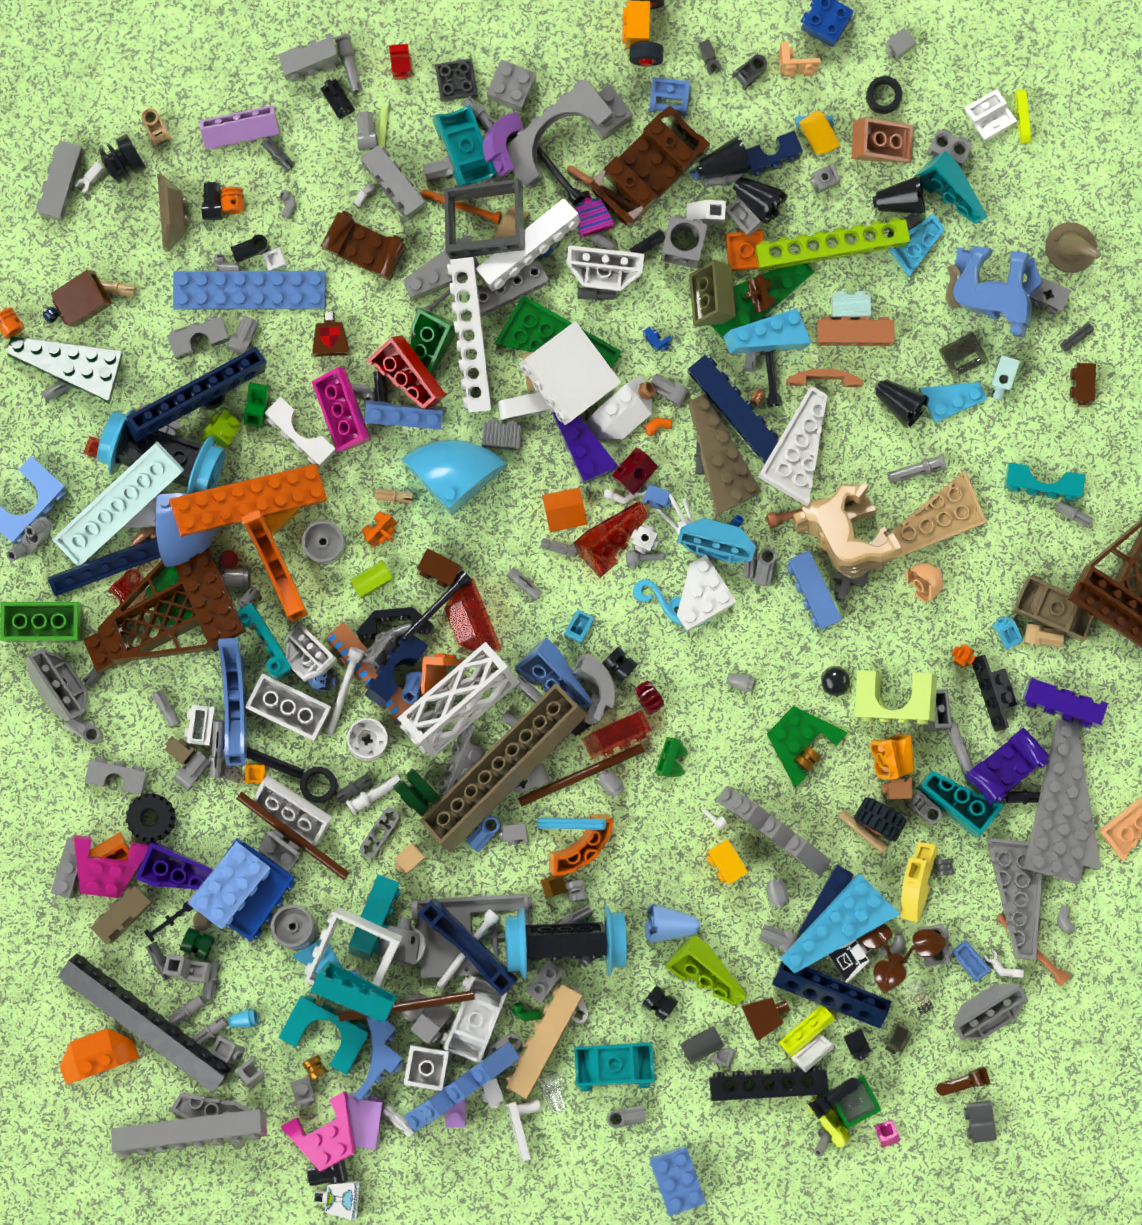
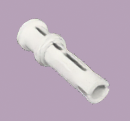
M396 774L366 793L360 792V795L351 801L347 800L346 803L353 815H357V812L365 807H371L372 802L394 790L393 786L400 780L398 775Z

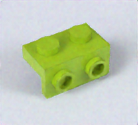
M223 409L219 414L217 412L214 413L209 419L211 423L203 429L204 435L201 440L205 442L211 436L216 443L225 449L231 443L242 423Z

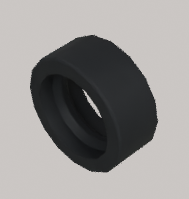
M890 76L875 78L866 91L868 106L879 114L893 112L898 108L902 100L903 91L901 85ZM882 84L892 87L895 92L894 101L887 106L876 103L873 98V91Z
M313 767L302 775L300 790L308 801L325 803L335 795L337 780L329 769ZM323 774L329 779L330 788L325 795L314 796L309 792L307 783L312 775Z

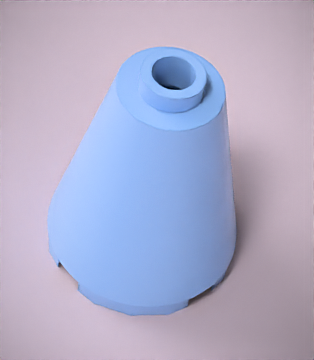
M650 904L648 906L646 914H650L648 921L645 920V935L649 943L690 937L694 934L696 935V932L700 930V921L697 920L696 916L657 904Z

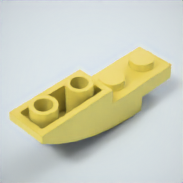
M918 842L914 858H909L901 896L900 918L903 920L917 923L920 921L930 889L927 883L938 851L936 845Z

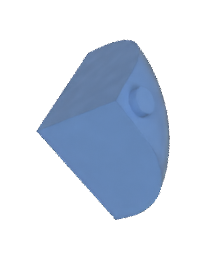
M190 493L157 494L156 536L159 553L165 567L190 561L189 558L204 552L212 544L211 541L221 529L219 527L180 537L169 500L170 498Z

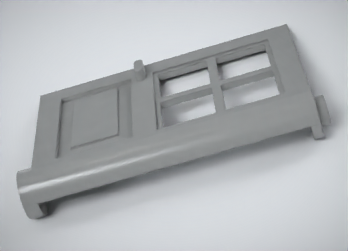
M528 894L437 899L470 932V913L487 912L488 909L494 913L495 911L516 910L518 916L521 908H524L525 925H529L528 913L529 909H532V897H528ZM432 899L411 900L412 920L418 919L419 931L424 935L426 941L425 952L420 959L421 978L442 977L461 953L451 942L432 929L418 915ZM496 924L492 926L493 935H483L481 939H493L494 955L498 958L497 938H506V934H497ZM526 952V972H532L531 958L527 957ZM466 957L453 976L481 975V973ZM502 961V963L507 967V961Z

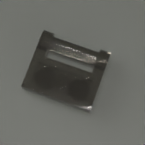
M974 332L939 349L954 380L976 366L988 363V358ZM975 352L977 353L978 357L958 368L954 365V363Z

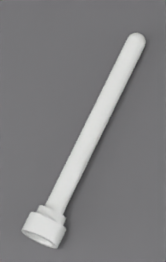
M354 647L349 649L348 660L350 661L326 731L329 736L334 734L356 665L363 659L365 652L361 649Z
M490 909L484 914L485 918L483 920L485 921L474 934L478 940L482 938L490 926L497 924L501 919ZM462 952L437 983L438 989L444 988L466 959Z

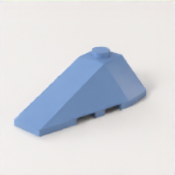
M547 637L535 645L514 667L530 683L534 684L536 680L544 685L543 691L545 692L557 683L582 709H585L592 703L577 677L572 674L573 671L560 650Z

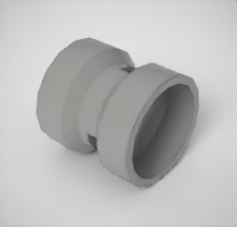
M584 879L565 883L566 889L569 890V902L588 898L587 892L584 891Z

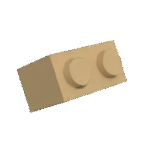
M411 843L394 858L396 860L394 865L401 873H410L426 857L414 843Z

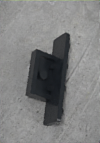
M986 655L975 657L972 663L973 670L975 671L995 732L1007 729L1009 725L1003 709L1016 706L1017 702L1006 669L991 672Z

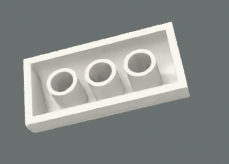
M263 673L245 705V709L314 742L319 737L331 712V706Z
M269 775L264 778L253 798L256 803L314 846L318 844L333 819L332 816Z

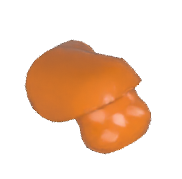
M658 417L652 419L646 424L645 433L648 436H653L660 427L671 429L672 419Z

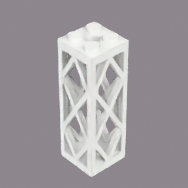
M485 642L398 717L402 723L400 728L424 755L428 753L433 758L520 682L509 667ZM496 666L498 670L495 673L489 674L491 669ZM477 667L471 677L462 680L466 669ZM493 688L490 698L479 700L484 691ZM466 693L465 698L458 705L451 707L453 701ZM439 700L434 709L424 713L428 702ZM455 721L452 731L441 733L446 724ZM423 727H428L425 733L421 731Z

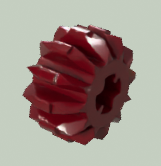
M650 681L642 682L634 689L636 698L648 714L656 713L664 706L660 693Z

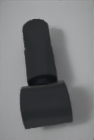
M851 1077L827 1093V1097L823 1095L808 1103L817 1118L820 1119L832 1109L831 1103L835 1105L848 1094L855 1091L859 1087V1082L856 1078Z

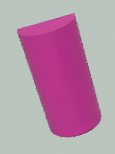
M337 367L313 380L312 384L336 451H346L370 441L371 438L345 367Z

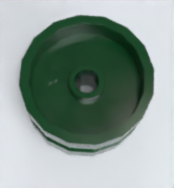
M412 768L405 774L406 779L412 785L409 787L404 781L399 780L393 788L401 795L400 798L422 817L429 811L423 799L425 798L430 804L435 805L441 797Z

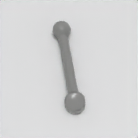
M450 290L433 304L426 306L425 310L432 312L437 304L451 294Z

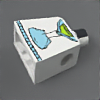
M360 1181L328 1183L327 1192L315 1191L314 1203H324L325 1213L356 1220Z

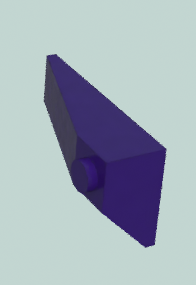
M151 842L135 879L155 887L198 890L214 869L157 842Z

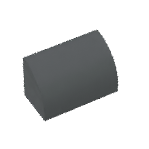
M712 1026L682 1042L680 1046L691 1065L724 1047V1044L715 1026Z

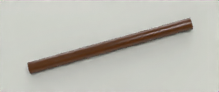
M640 743L518 798L519 803L523 807L644 753V749Z
M241 792L236 800L340 878L345 880L350 874L349 871L246 794Z
M474 990L398 1002L394 1004L390 1014L475 1000ZM355 1010L338 1012L340 1022L369 1017Z

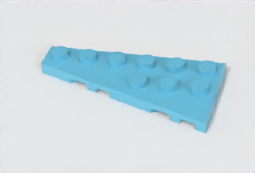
M858 873L780 957V960L793 973H796L895 918L900 913Z

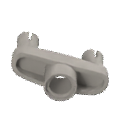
M46 517L35 520L33 524L25 528V534L20 543L6 554L9 561L13 562L21 557L25 558L31 555L44 541L50 538L51 523Z

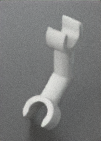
M606 489L603 498L627 504L637 496H643L646 491L643 493L637 491L634 495L628 493L622 496Z
M991 949L994 954V958L991 960L984 954L985 960L992 964L998 975L1024 978V970L1003 968L994 950Z

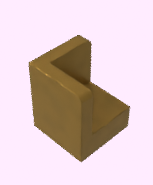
M563 875L551 876L540 880L546 898L568 891Z

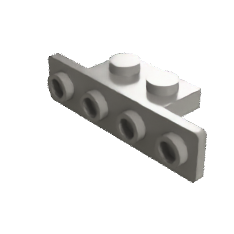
M471 724L466 728L453 745L450 761L445 767L446 772L443 780L439 783L438 794L444 796L454 786L455 780L459 781L482 758L485 749L469 743L475 724Z

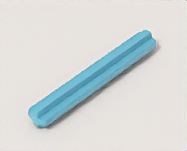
M539 818L537 820V827L539 829L603 830L606 829V820Z

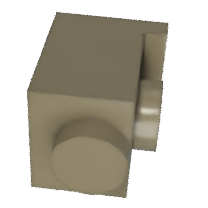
M171 736L165 743L167 747L164 750L182 765H185L196 752V749L193 747L188 749L189 744L182 738L177 740Z

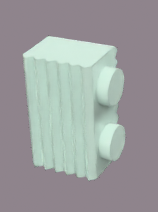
M837 291L836 294H832V320H840V317H851V320H859L860 317H871V295H866L865 291H857L855 294Z

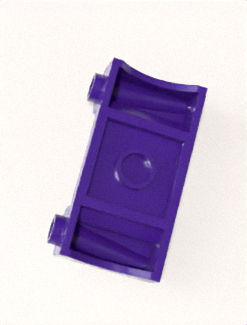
M1023 727L1008 742L983 762L981 761L968 771L964 778L974 784L984 795L987 803L992 806L995 802L1000 803L1007 797L1006 793L1037 768L1042 769L1049 763L1048 758L1050 755Z

